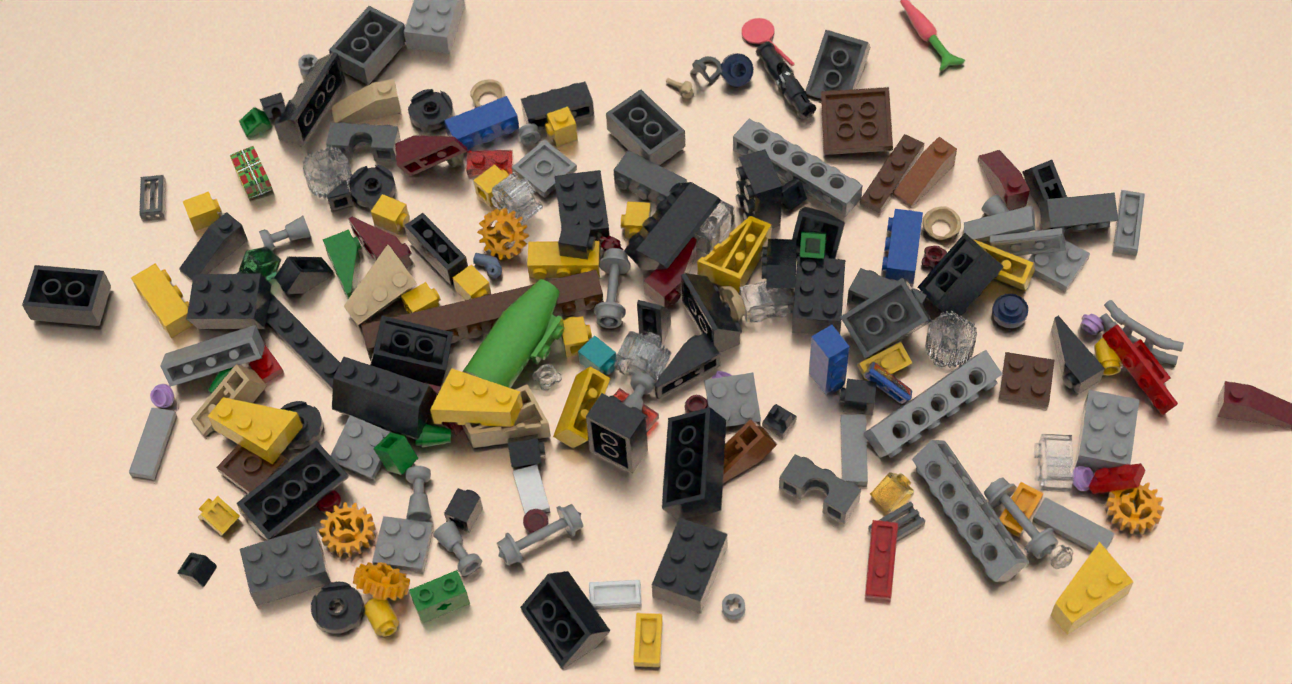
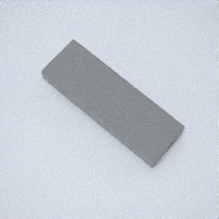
M1121 190L1113 252L1137 256L1145 193Z
M1032 206L964 222V233L982 243L990 241V236L1036 230L1035 214Z
M1062 228L990 236L992 247L1016 256L1066 251V242Z
M151 407L129 470L130 476L155 480L177 416L175 411Z
M841 415L842 480L851 481L857 486H867V438L863 434L866 431V415Z
M1046 497L1032 520L1046 528H1052L1055 533L1091 552L1099 542L1107 550L1115 535L1114 532Z

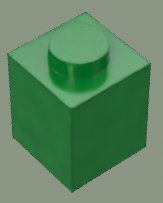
M802 232L800 257L824 259L826 233Z
M391 432L373 448L387 471L400 475L405 473L419 459L405 436Z

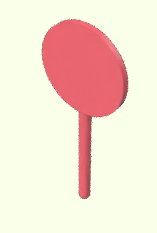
M763 18L751 19L743 25L741 30L742 37L749 43L762 44L769 41L773 43L770 39L775 31L773 24L769 20ZM773 43L774 50L788 64L794 66L795 63Z

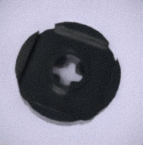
M426 89L412 97L411 104L408 106L409 118L422 132L429 133L432 130L440 129L445 126L444 120L454 117L453 103L447 93ZM431 107L432 109H435V111L428 112L427 108Z
M375 165V167L371 168L367 166L359 168L353 173L349 182L352 199L357 204L368 207L371 210L382 194L392 198L397 189L392 172L381 165ZM377 184V187L374 189H369L368 185Z
M294 401L281 408L282 410L297 412L301 423L304 424L286 449H302L321 439L323 420L315 406L307 405V402Z
M341 581L331 582L321 588L322 591L317 596L315 595L311 602L312 617L321 631L340 634L357 628L364 613V602L359 591L351 587L350 584ZM340 602L344 608L338 613L331 611V608L335 607V603Z

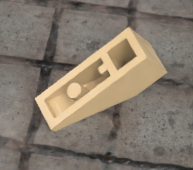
M394 79L371 83L331 106L334 123H353L402 113Z
M236 364L193 415L191 420L201 433L207 436L214 431L208 415L223 397L253 403L267 385L254 370Z

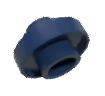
M730 54L723 59L720 65L722 79L731 86L745 85L753 76L754 67L752 61L744 54Z
M1008 293L1001 295L995 300L992 315L999 325L1005 328H1016L1025 323L1029 307L1022 297Z

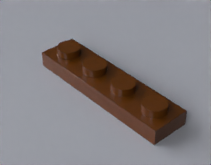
M904 134L861 197L860 205L881 214L893 196V192L923 151L925 143Z

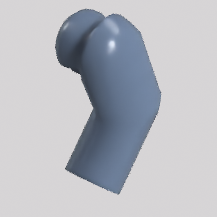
M475 253L473 264L484 266L491 278H498L501 275L502 267L496 257Z

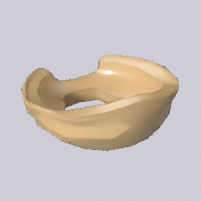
M492 79L477 82L470 91V96L477 107L482 106L478 101L486 93L496 95L497 99L505 97L503 85L499 81Z
M939 206L926 212L922 225L931 237L947 240L960 231L961 219L954 210L947 206ZM944 221L949 224L950 231L945 236L935 235L932 229L933 223Z
M731 286L720 287L721 299L728 304L731 311L730 316L733 321H740L746 312L742 298L735 288Z

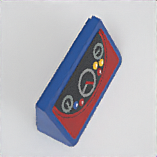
M871 363L864 373L866 379L877 382L876 386L901 405L912 398V389L877 363Z

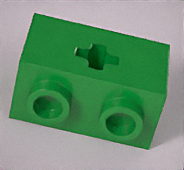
M458 570L409 589L422 624L470 604Z

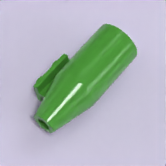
M540 279L503 311L462 372L511 388L530 359H533V362L537 365L541 359L545 360L551 351V344L555 339L558 340L562 336L565 329L563 327V318L559 315L557 317L553 315L560 291L546 280Z

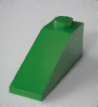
M349 229L322 239L347 300L357 288L361 261L358 251L362 249L357 236L352 237Z

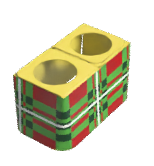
M254 146L230 154L231 161L243 188H245L248 199L251 200L273 190Z

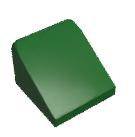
M253 107L239 120L248 138L272 128L265 112L256 107Z

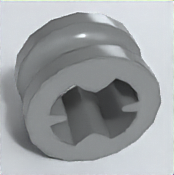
M306 54L300 57L298 66L302 75H308L309 69L317 62L316 56Z
M525 124L519 128L518 133L522 144L533 145L540 140L537 125Z
M735 593L725 596L722 601L723 614L732 620L741 618L746 610L743 597ZM734 602H737L740 609L735 608L733 611H730L728 604L733 605Z

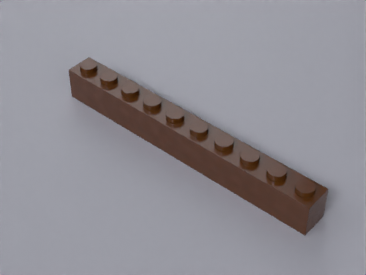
M596 270L548 281L560 291L553 311V315L556 317L558 315L569 316L584 310H594L597 304L604 302ZM533 285L392 318L453 332L451 343L470 337L477 338L482 334L489 333L503 311ZM380 321L362 325L370 361Z

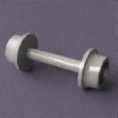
M612 248L606 250L603 258L599 261L601 270L609 273L606 302H601L594 307L597 323L605 328L620 326L622 318L626 315V309L616 303L618 276L627 273L631 268L628 254L622 249Z
M1004 477L991 482L984 491V495L992 508L1003 504L1031 537L1032 540L1026 545L1025 550L1028 553L1032 552L1038 559L1043 558L1047 554H1052V550L1059 543L1053 535L1054 530L1047 528L1039 532L1014 503L1010 496L1015 492L1017 486L1014 483L1010 484Z
M573 504L565 507L558 506L556 509L560 519L515 542L509 532L505 533V537L497 542L499 549L498 557L503 558L508 566L516 562L521 564L524 561L520 551L565 528L571 537L575 536V532L583 527L582 513L578 512Z

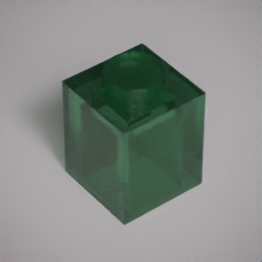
M268 247L247 250L239 271L243 274H262L267 280H271L276 276L282 259Z

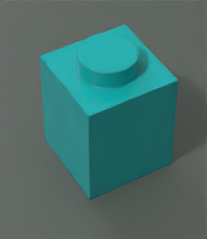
M595 335L578 351L579 363L586 369L591 366L604 375H609L617 366L616 352Z

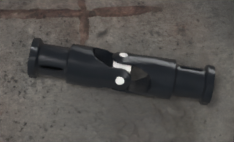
M770 41L762 43L756 49V55L762 58L770 76L777 86L780 87L790 105L796 108L798 117L801 119L810 117L816 111L815 104L809 101L806 91L795 78V75L782 56L775 52L773 43Z

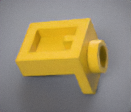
M217 496L213 501L208 498L199 507L202 513L197 518L206 521L222 536L240 515Z

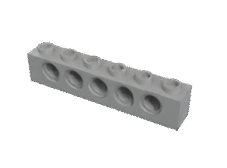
M749 118L733 135L734 151L744 156L765 149L779 178L786 182L794 178L801 180L806 194L846 217L860 201L863 185L858 180L846 176L836 167L829 166L819 157L804 151L799 145L792 144L780 134L768 130L763 124Z
M984 350L863 434L880 458L886 455L891 458L903 450L901 445L905 442L912 444L921 438L920 432L925 428L930 431L941 424L939 419L945 414L947 417H950L960 410L958 405L964 401L966 404H969L978 398V391L983 388L987 391L998 384L996 379L1003 374L987 350ZM970 374L976 379L975 385L970 382ZM951 387L957 391V398L951 395ZM932 400L938 404V411L932 408ZM913 413L919 418L918 425L912 420ZM893 427H896V428L899 429V431H900V437H899V438H896V437L893 435V432H892Z
M931 440L912 458L918 474L925 478L930 486L931 493L944 506V512L952 518L957 526L958 533L967 540L971 546V552L984 565L985 572L990 579L994 580V582L1009 581L1030 563L946 441ZM995 549H997L998 552L997 558L995 556Z

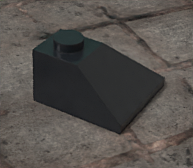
M804 206L799 210L792 239H796V258L800 256L801 233L815 232L826 233L824 258L836 259L845 222L827 212Z

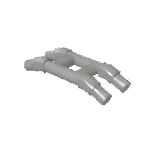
M1112 300L1104 304L1105 308L1110 312V316L1115 320L1113 321L1107 313L1100 317L1107 331L1117 323L1124 325V328L1121 329L1133 344L1139 340L1132 336L1134 331L1146 338L1145 345L1159 363L1177 364L1178 356L1153 348V346L1182 352L1184 342L1175 341L1172 338L1155 333L1128 317Z

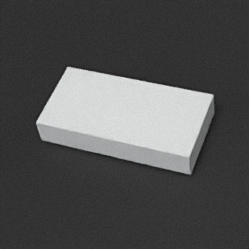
M537 464L513 471L524 513L526 514L531 509H540L545 513L550 512Z
M641 581L589 582V601L595 609L642 607Z

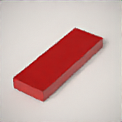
M872 520L865 598L891 600L898 523Z

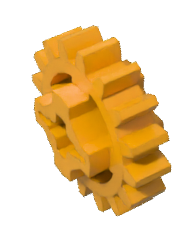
M497 208L491 211V213L484 216L485 219L479 222V225L483 228L477 231L478 234L483 236L479 243L486 244L483 250L487 251L490 249L491 256L498 254L499 260L505 257L511 259L515 255L520 254L522 248L527 246L524 240L529 237V234L523 231L527 228V225H521L520 223L523 219L522 216L515 218L516 211L508 214L507 208H503L500 211ZM497 220L495 226L491 227L492 223ZM515 241L514 245L511 248H509L511 242Z
M1147 482L1144 486L1139 485L1138 488L1111 491L1109 493L1110 498L1106 502V506L1109 507L1107 515H1114L1112 523L1116 524L1119 522L1121 524L1120 530L1128 527L1130 534H1133L1135 529L1144 534L1146 527L1149 530H1153L1155 523L1158 524L1164 511V507L1160 506L1163 498L1156 497L1157 489L1149 490L1150 483Z
M346 502L343 503L342 509H339L336 505L333 506L335 512H326L327 520L320 521L323 528L319 529V533L323 537L321 539L323 545L327 546L330 553L336 550L338 557H341L344 552H347L348 557H352V551L355 550L358 554H361V547L369 548L368 539L374 540L375 538L372 531L376 530L374 522H372L374 520L371 513L367 514L365 507L359 509L357 503H354L351 508L348 507ZM364 523V529H363V532L361 533V532H360V529L362 528V525H361V524ZM335 527V530L332 532V533H333V537H332V536H331V531H332V528Z
M367 562V566L360 564L359 567H356L353 584H356V589H363V594H371L373 598L378 600L390 598L394 601L397 597L403 599L404 595H407L410 579L406 578V573H400V569H393L387 563L378 562L377 565H373Z

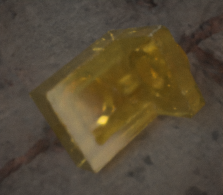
M889 472L870 495L887 512H891L906 494L911 495L914 490L909 486L911 481L905 475Z

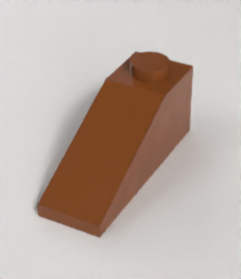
M938 137L924 150L893 192V196L910 208L914 206L955 165L957 148L941 137Z
M751 419L725 443L723 483L759 463L778 445L763 427Z

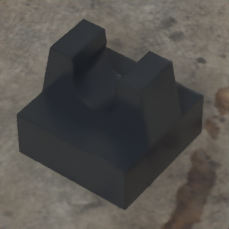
M281 92L260 99L263 111L268 119H273L272 110L274 108L279 109L281 115L285 110V102Z
M794 178L782 186V204L784 209L791 211L807 200L801 180Z
M774 404L762 421V426L783 439L796 422L797 416L778 404Z

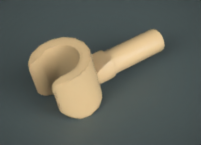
M670 78L666 79V83L680 89L679 94L685 99L692 97L694 90L690 81L681 83Z

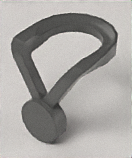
M706 56L700 60H695L692 64L693 69L690 72L692 74L699 72L707 82L714 84L721 74V63L715 57ZM707 61L714 62L717 65L716 72L710 77L706 73L707 67L704 64Z

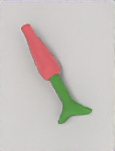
M900 0V4L905 9L919 36L924 41L930 42L941 56L940 71L945 70L949 65L965 63V59L948 52L938 39L935 26L909 0Z

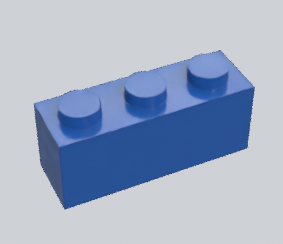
M507 96L444 120L447 135L457 138L467 147V150L482 143L490 142L505 134H511L519 129L518 115Z
M895 209L894 218L889 217L887 231L891 232V237H886L884 251H889L888 257L883 256L881 270L886 271L885 278L896 281L905 278L909 284H914L923 212Z
M833 325L811 336L809 375L825 395L831 391L840 390L846 383L849 345Z

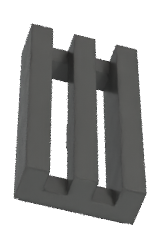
M164 175L141 177L139 210L141 219H146V216L155 218V215L164 217ZM156 181H158V208H155ZM147 182H150V209H146Z
M911 501L878 520L892 522L909 512V514L895 521L898 523L899 528L913 518L915 519V522L897 532V541L925 525V519L920 517L919 511L914 509ZM872 524L869 525V527H868V530H869L870 533H871Z

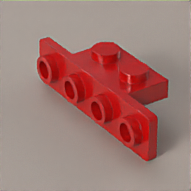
M1118 324L1102 335L1108 346L1115 351L1123 366L1130 372L1139 387L1142 388L1162 415L1178 405V402L1164 385L1171 377L1142 339L1133 344Z

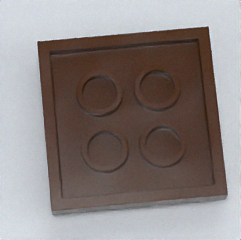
M889 87L821 91L824 155L893 151Z

